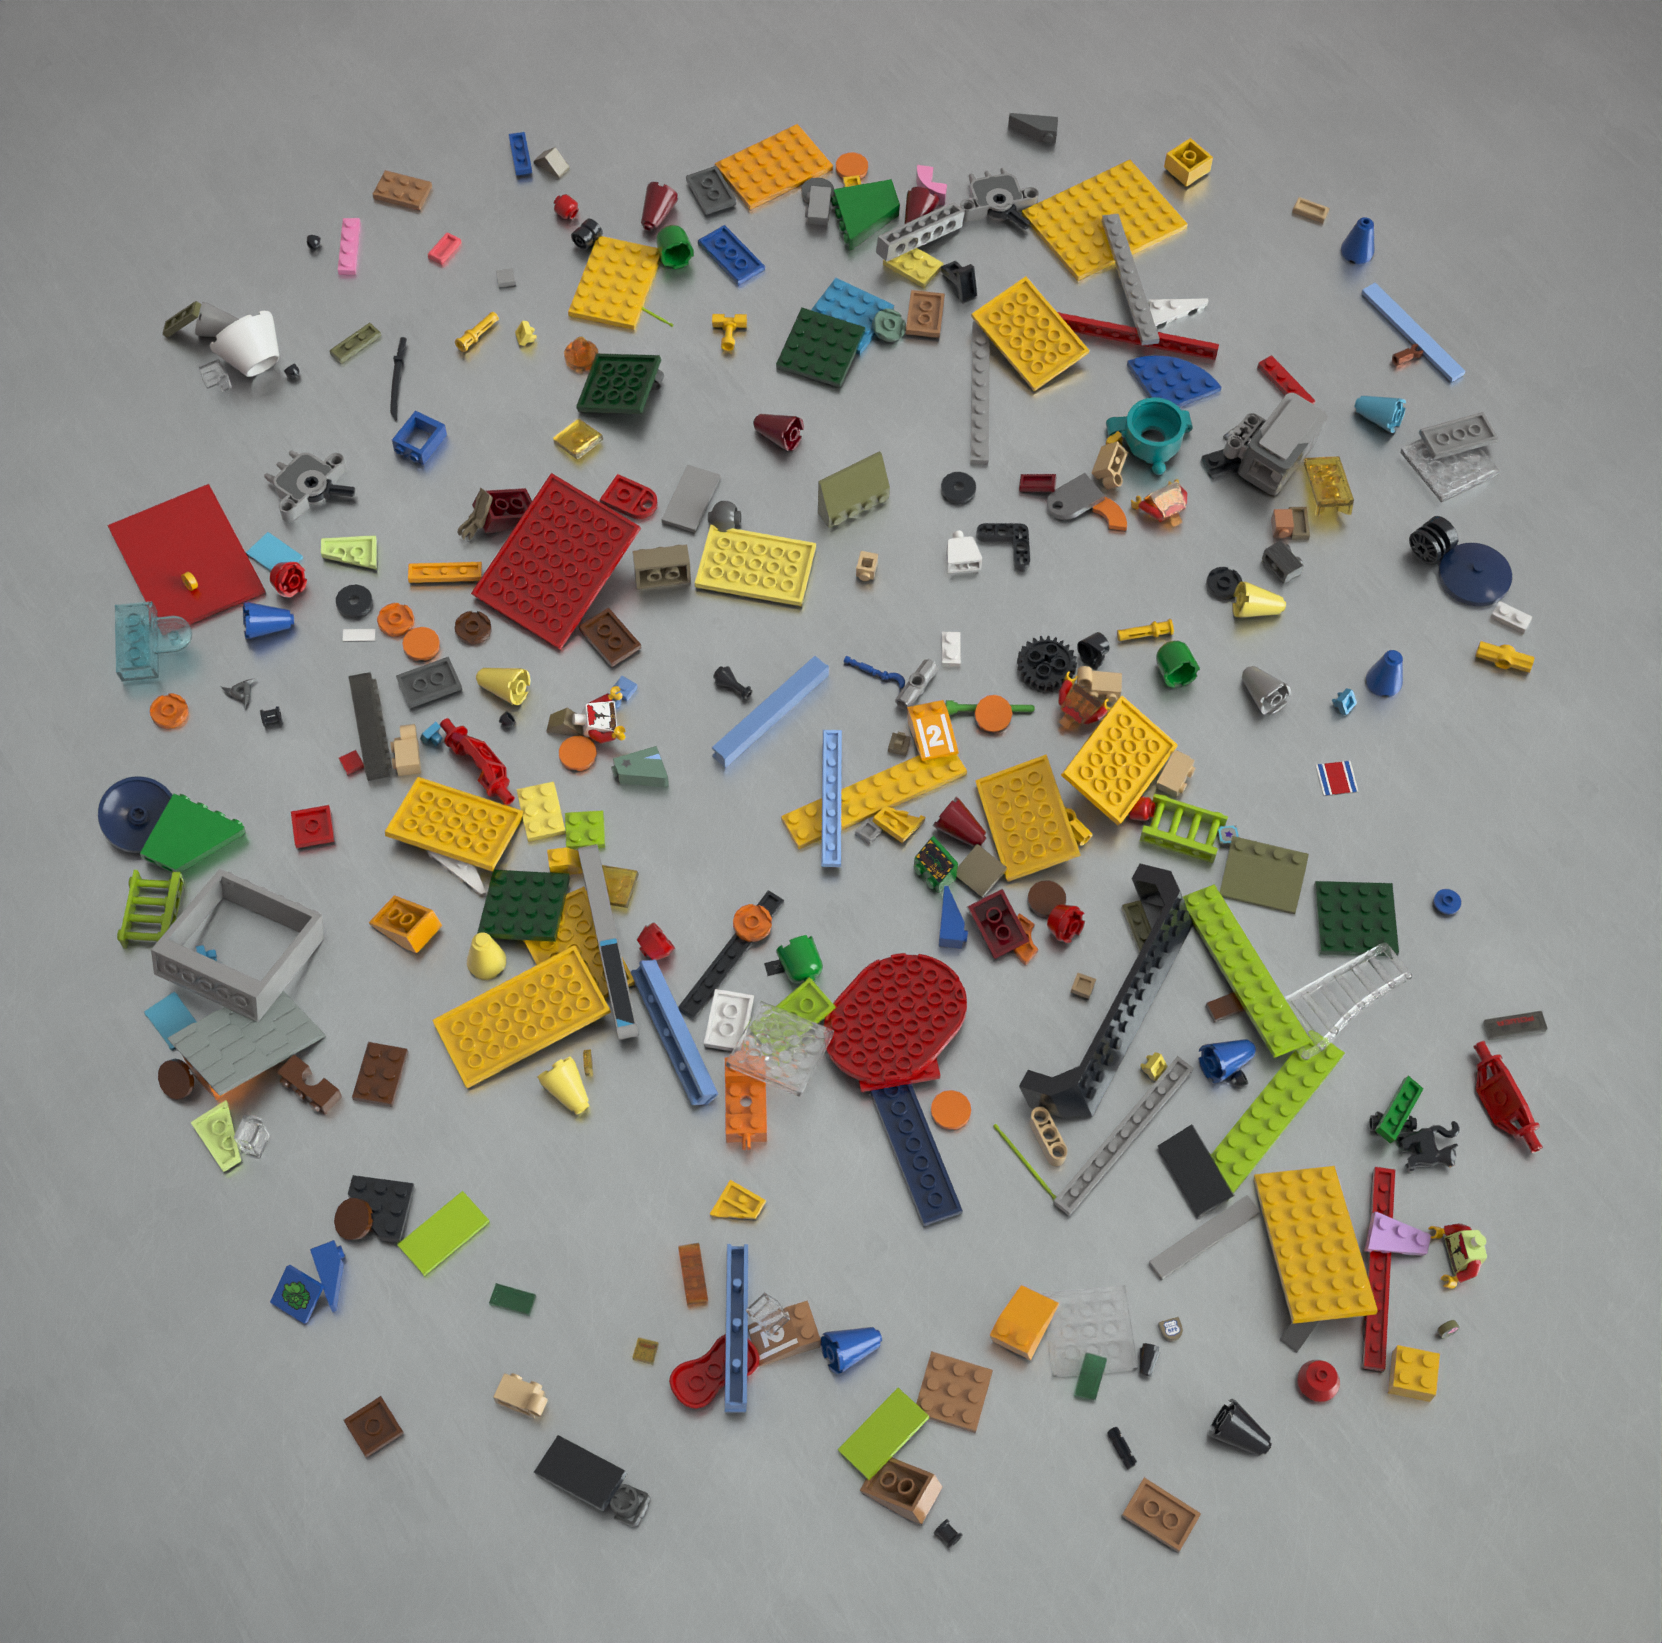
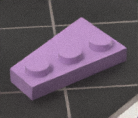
M1374 1212L1371 1215L1364 1251L1396 1252L1406 1255L1424 1256L1428 1253L1431 1235L1381 1213Z

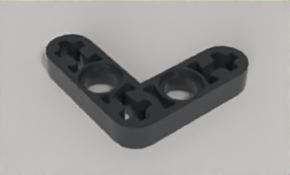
M983 523L977 527L976 537L980 541L1012 542L1014 568L1021 572L1028 570L1030 565L1029 530L1025 524ZM1005 530L1007 534L1000 535L998 534V531ZM1018 531L1022 532V538H1019ZM1021 544L1024 545L1026 549L1018 550L1016 546ZM1022 556H1023V563H1024V564H1021V563H1020V557H1022Z

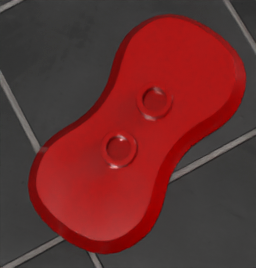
M726 1334L719 1337L705 1355L698 1359L681 1363L672 1371L669 1379L670 1387L673 1394L683 1405L689 1408L704 1407L725 1386ZM749 1339L747 1340V1377L757 1369L760 1359L756 1347Z

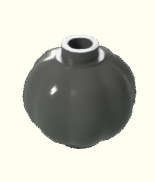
M720 501L714 505L711 512H708V523L718 528L717 531L727 532L726 530L732 528L737 529L735 525H741V511H737L736 505L730 501Z

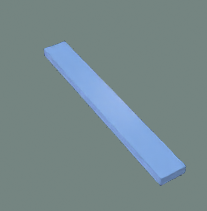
M1376 283L1362 290L1361 294L1412 344H1418L1417 349L1419 351L1423 350V355L1450 382L1465 374V370Z
M823 730L821 867H841L842 730Z

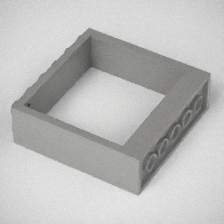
M219 869L151 949L154 975L259 1022L323 941L322 914L308 909L300 903L288 900L282 895L270 892L264 887H259L246 879L239 878L231 872ZM222 898L300 932L262 981L256 980L183 946Z

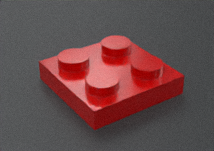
M329 805L291 811L296 848L335 842Z

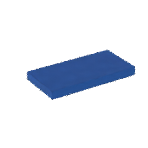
M725 225L698 240V245L738 286L765 270V265Z

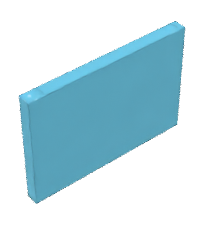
M269 532L246 552L248 557L270 572L280 562L298 563L303 558L301 554Z
M175 992L144 1011L145 1016L149 1018L172 1051L176 1048L168 1040V1037L197 1022Z

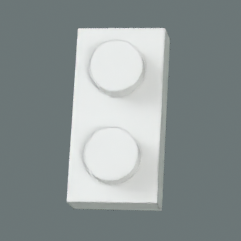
M1499 601L1490 618L1524 634L1533 617Z
M942 632V667H960V632Z

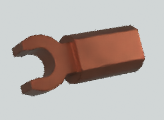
M1413 344L1410 349L1407 348L1393 354L1392 361L1398 366L1413 358H1420L1423 350L1415 351L1418 348V344Z

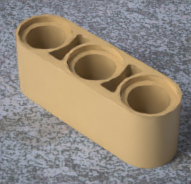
M1036 1107L1031 1112L1030 1127L1048 1162L1052 1166H1061L1064 1164L1067 1156V1147L1047 1109ZM1035 1117H1042L1044 1121L1039 1122L1035 1120ZM1050 1134L1053 1138L1046 1139L1043 1135ZM1053 1152H1060L1062 1156L1056 1157L1053 1155Z

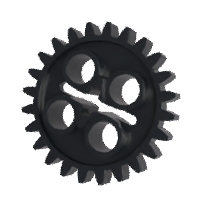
M1040 636L1039 641L1033 638L1032 643L1027 641L1026 646H1022L1021 651H1019L1017 670L1020 671V677L1025 676L1024 682L1030 680V686L1036 684L1037 690L1041 686H1043L1044 691L1047 690V687H1050L1052 691H1054L1055 686L1060 689L1065 681L1066 674L1070 672L1069 678L1072 679L1076 673L1077 657L1073 656L1074 650H1069V644L1063 646L1064 640L1058 643L1057 637L1050 640V636H1047V639L1044 640Z

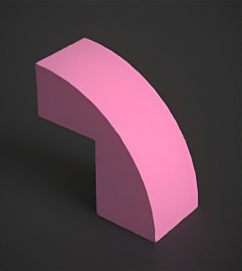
M917 165V187L928 189L932 195L935 193L939 197V205H945L947 184L932 182L934 167Z

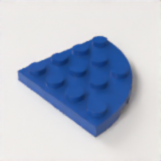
M1144 356L1127 361L1128 368L1149 398H1163L1173 402L1179 408L1221 392V385L1208 372L1193 363L1179 358Z

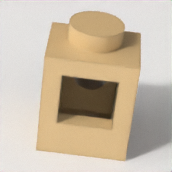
M865 551L860 552L856 567V577H859L862 581L874 580L878 566V554Z

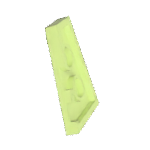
M376 535L321 538L322 558L377 570Z
M227 1100L190 1122L223 1172L241 1161Z

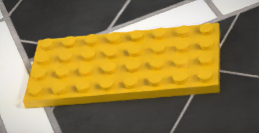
M574 945L432 1021L468 1089L611 1013V1010Z
M1335 1166L1254 1174L1253 1180L1292 1323L1377 1314V1306Z

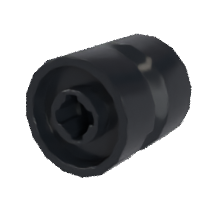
M588 218L571 234V239L578 248L585 251L602 236L603 231L595 220Z

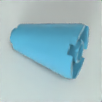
M1361 396L1357 398L1354 407L1360 415L1388 432L1394 433L1396 431L1393 430L1395 426L1399 427L1403 420L1406 409L1403 407V403L1406 404V400L1402 398Z

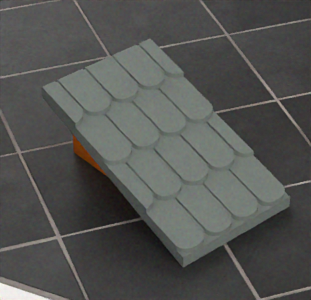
M282 991L259 1022L224 1007L200 1021L188 1025L168 1037V1040L182 1054L194 1077L217 1101L233 1088L324 1038L325 1034Z

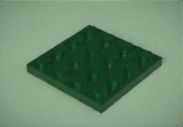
M801 307L777 360L776 368L841 388L866 329L863 326Z
M596 353L576 406L578 412L642 414L661 363L660 355Z
M493 870L477 934L487 933L491 938L556 942L570 875L568 873Z
M1315 881L1314 892L1319 954L1398 956L1399 946L1393 883Z

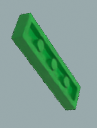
M1409 1075L1403 1079L1375 1129L1390 1144L1396 1140L1424 1089Z

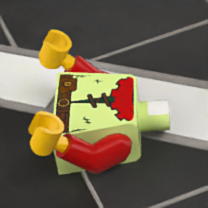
M1461 1223L1446 1225L1444 1228L1430 1226L1428 1230H1436V1235L1430 1238L1440 1239L1443 1237V1234L1446 1235L1444 1239L1452 1269L1456 1276L1443 1275L1441 1280L1449 1281L1443 1287L1454 1289L1457 1282L1462 1283L1478 1275L1481 1265L1487 1259L1484 1247L1486 1238L1479 1230H1472L1471 1227Z

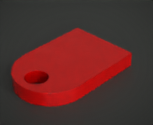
M619 474L615 476L600 498L602 504L634 519L650 517L655 513L658 506L657 496L652 489ZM644 504L652 505L650 508L643 507Z

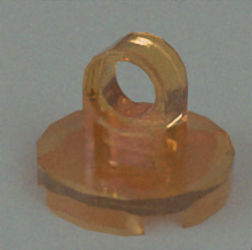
M578 337L566 347L564 351L565 362L573 370H576V368L582 369V371L589 370L596 353H598V348L584 337Z

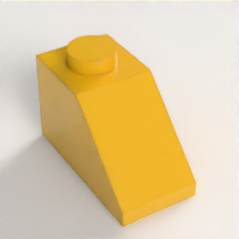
M567 847L547 850L550 873H568L569 875L583 873L577 850Z

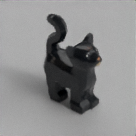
M1451 1122V1130H1447L1441 1125H1433L1429 1128H1422L1419 1131L1404 1132L1397 1136L1398 1146L1402 1147L1403 1151H1408L1409 1147L1414 1146L1417 1153L1407 1159L1408 1163L1405 1166L1408 1174L1413 1173L1416 1167H1432L1437 1164L1446 1165L1449 1168L1455 1166V1149L1458 1147V1144H1452L1438 1150L1434 1134L1439 1133L1446 1138L1456 1137L1460 1131L1457 1122Z

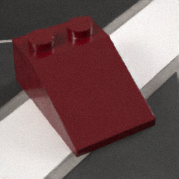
M526 488L486 491L493 499L483 526L485 533L502 532L517 525L532 502ZM476 498L472 504L473 508H475Z
M1003 889L967 906L977 929L994 959L1029 942Z

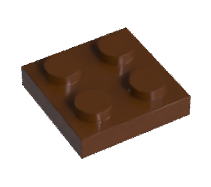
M382 1396L343 1420L366 1458L404 1434Z

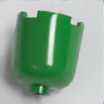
M669 225L662 228L656 238L657 247L664 266H672L673 269H679L688 265V261L694 256V250L684 229L676 225Z
M1170 641L1159 648L1156 654V661L1167 686L1172 688L1179 684L1186 686L1198 677L1196 673L1200 670V667L1189 647L1184 642Z
M807 935L793 938L789 940L790 944L783 948L780 945L776 949V954L790 981L795 984H802L810 977L816 982L815 978L821 974L823 963L812 936L808 938Z

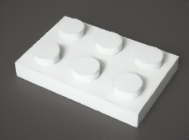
M715 989L704 1047L741 1053L740 1046L744 1044L745 1047L754 995Z

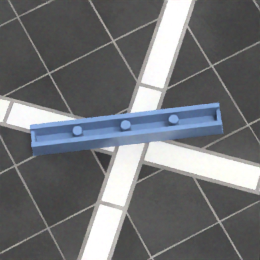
M816 656L810 659L712 747V750L715 751L712 757L722 764L724 768L729 766L829 676V666Z
M654 959L640 961V966L636 970L631 971L632 977L692 1106L708 1105L718 1095V1092L657 961Z
M727 1244L725 1412H746L748 1244H744V1246H731V1244Z

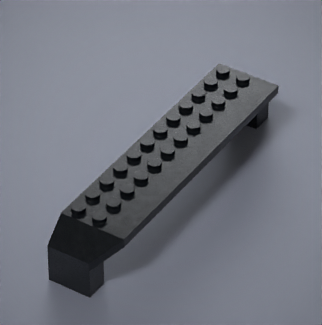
M1139 863L1131 878L1139 899L1142 902L1164 908L1080 1066L1054 1077L1027 1070L1019 1088L1030 1108L1044 1107L1049 1114L1058 1117H1093L1193 926L1185 900L1171 871Z

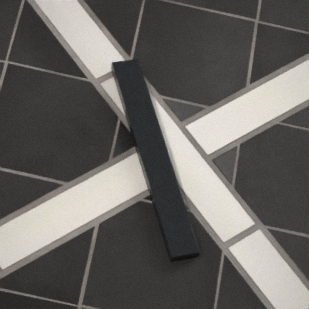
M768 890L756 906H763L773 918L784 904V899ZM735 933L678 1006L679 1011L690 1019L695 1020L713 997L715 989L720 988L754 942L742 940Z

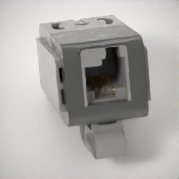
M1288 393L1267 420L1255 413L1247 414L1228 438L1223 453L1229 459L1236 457L1242 459L1237 470L1242 478L1266 493L1276 495L1314 447L1328 418L1327 414L1299 395Z

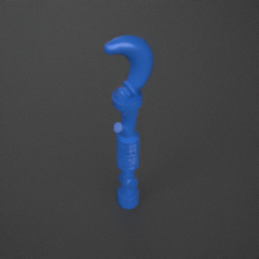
M849 656L844 658V663H850L852 666H857L859 669L873 675L877 674L882 680L890 678L897 680L900 689L905 686V679L899 673L881 672L874 669L873 666L863 662L859 663L855 659L852 660Z

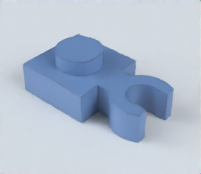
M621 676L614 685L619 686L621 690L616 694L621 693L623 695L622 699L625 701L638 688L636 683L624 676ZM615 700V709L620 707L621 700Z

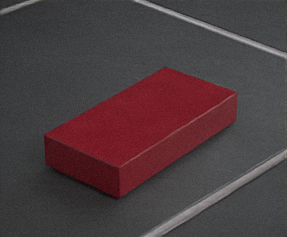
M1021 474L1019 491L1055 492L1056 474Z

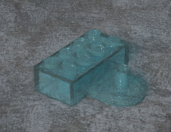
M152 601L115 605L116 673L121 682L159 678V654L177 653L184 650L192 640L190 625L185 619L178 616L158 617L157 609Z

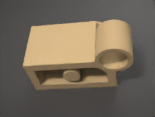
M1118 441L1101 446L1091 472L1097 480L1103 478V485L1106 489L1119 487L1123 482L1120 473L1128 452Z
M1082 666L1077 669V684L1083 686L1082 689L1096 700L1105 701L1109 699L1107 702H1116L1121 696L1122 673L1092 671L1090 667Z
M415 724L400 726L401 737L394 738V742H390L391 752L395 753V758H392L393 769H397L398 776L420 774L421 765Z
M1174 750L1157 781L1156 789L1177 798L1179 793L1183 794L1187 786L1185 781L1188 777L1191 778L1196 768L1193 767L1195 760L1178 750Z
M504 1373L493 1396L495 1403L534 1419L536 1416L541 1417L548 1401L545 1398V1392L541 1390L542 1385L534 1381L530 1383L525 1382L521 1376L511 1373V1375Z

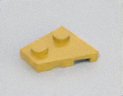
M885 806L873 817L872 822L903 843L925 822L926 817L920 815L918 818L908 815L909 812L898 811Z
M730 1180L710 1215L722 1218L756 1219L766 1200Z

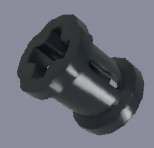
M279 706L271 710H260L263 726L273 722H283Z
M946 1519L937 1527L934 1534L939 1535L947 1544V1548L951 1549L962 1538L963 1534L958 1533L949 1524L950 1521Z

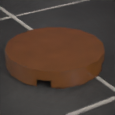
M467 611L461 614L456 619L454 627L457 638L464 644L469 645L484 642L492 631L488 616L479 611Z
M1050 880L1037 882L1029 890L1027 896L1028 906L1031 907L1036 915L1048 918L1051 911L1057 905L1066 904V893L1056 882Z
M180 1059L167 1060L158 1070V1081L161 1089L167 1096L176 1100L185 1098L192 1093L194 1088V1076L190 1074V1067Z
M349 1198L338 1206L334 1224L336 1231L341 1237L347 1240H356L363 1238L369 1232L373 1219H371L372 1209L369 1204L359 1198Z

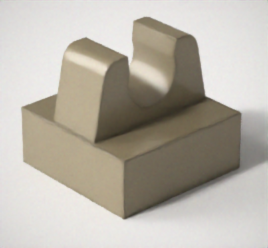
M899 731L898 733H892L888 752L906 756L911 737Z

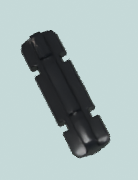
M1111 1428L1107 1434L1110 1440L1114 1441L1113 1445L1120 1458L1124 1459L1125 1467L1130 1469L1136 1466L1137 1460L1134 1455H1131L1132 1451L1124 1437H1121L1122 1433L1119 1428Z

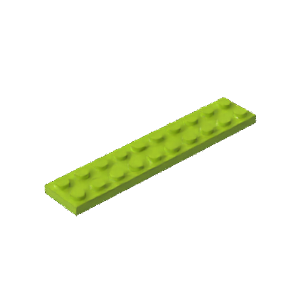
M1215 884L1183 896L1194 927L1272 1056L1275 1058L1309 1044L1310 1038Z
M1313 1029L1308 1034L1310 1043L1297 1048L1211 1154L1233 1194L1345 1054V1052Z

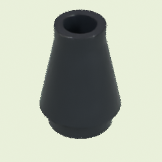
M1143 1343L1142 1348H1140L1139 1374L1152 1376L1160 1356L1159 1346Z

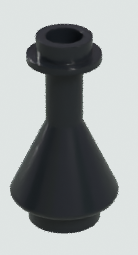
M720 666L715 671L713 678L716 685L734 688L741 693V699L745 698L747 700L752 695L753 690H751V687L747 686L745 688L738 683L729 666Z
M1379 1111L1375 1115H1370L1369 1119L1370 1131L1375 1132L1377 1136L1380 1134L1375 1129L1384 1115ZM1409 1116L1402 1128H1409V1131L1416 1130L1417 1119Z

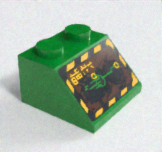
M932 836L915 856L913 867L918 875H922L926 879L927 885L939 893L944 890V886H949L956 881L958 862Z

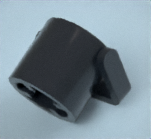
M1100 632L1086 637L1077 644L1081 661L1094 670H1097L1103 664L1105 654L1110 649L1107 638Z

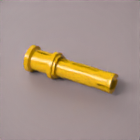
M490 312L475 327L466 330L461 338L455 340L456 347L460 351L466 352L471 344H475L478 341L480 335L499 320L498 315L495 312Z
M1172 619L1158 623L1153 621L1150 625L1117 630L1119 642L1147 636L1157 638L1159 635L1174 634Z

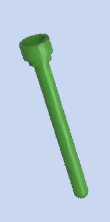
M946 700L945 702L949 715H954L957 712H975L977 704H958L954 700ZM1010 705L1012 712H1033L1035 710L1033 705Z

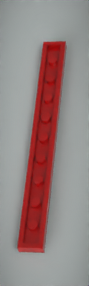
M1057 312L1075 333L1216 360L1219 344L1158 332V344L1142 345L1135 327Z
M1374 1167L1371 1215L1374 1212H1378L1393 1218L1395 1169ZM1381 1251L1369 1252L1367 1276L1377 1306V1314L1365 1316L1362 1368L1383 1372L1386 1369L1391 1252L1381 1253Z

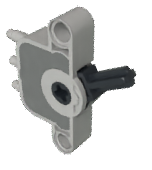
M1005 168L1000 169L1001 174L993 176L989 171H985V177L976 179L973 174H969V199H964L960 203V207L965 211L963 221L969 222L987 217L997 221L1011 219L1022 229H1028L1030 222L1018 212H1022V210L1038 203L1039 191L1036 188L1020 189L1016 177L1007 173Z
M291 450L289 455L293 460L288 465L281 462L276 464L282 471L275 477L268 473L264 475L267 481L275 485L277 495L282 499L279 503V509L285 522L295 521L310 507L309 504H320L326 499H330L331 495L355 496V487L333 485L346 472L344 457L340 453H332L322 461L311 453L298 454Z

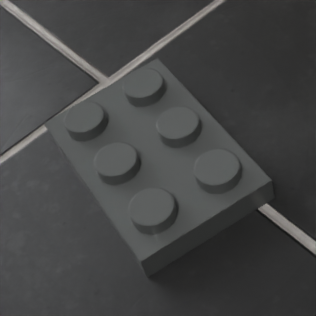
M717 166L686 176L687 183L706 215L736 205V199Z
M449 656L396 675L409 709L462 690V685Z

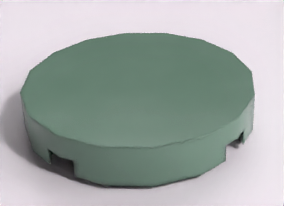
M886 308L876 313L872 321V328L880 339L886 342H895L904 335L906 322L901 318L902 315L899 312Z

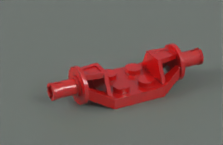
M450 719L442 720L440 726L447 734L444 740L446 746L451 747L457 755L465 756L468 754L472 756L475 760V765L482 769L478 782L486 789V794L489 797L498 796L504 805L511 804L515 797L507 789L510 781L506 777L505 765L485 741L468 736V730L465 726L455 727Z
M1485 1041L1478 1042L1473 1046L1481 1059V1062L1476 1066L1478 1071L1476 1092L1494 1125L1513 1135L1515 1139L1524 1138L1531 1153L1539 1151L1543 1146L1534 1132L1540 1128L1538 1122L1535 1123L1526 1100L1510 1071L1502 1062V1056L1500 1054L1492 1056ZM1490 1068L1493 1076L1487 1080V1069ZM1518 1121L1522 1128L1518 1130L1512 1122Z

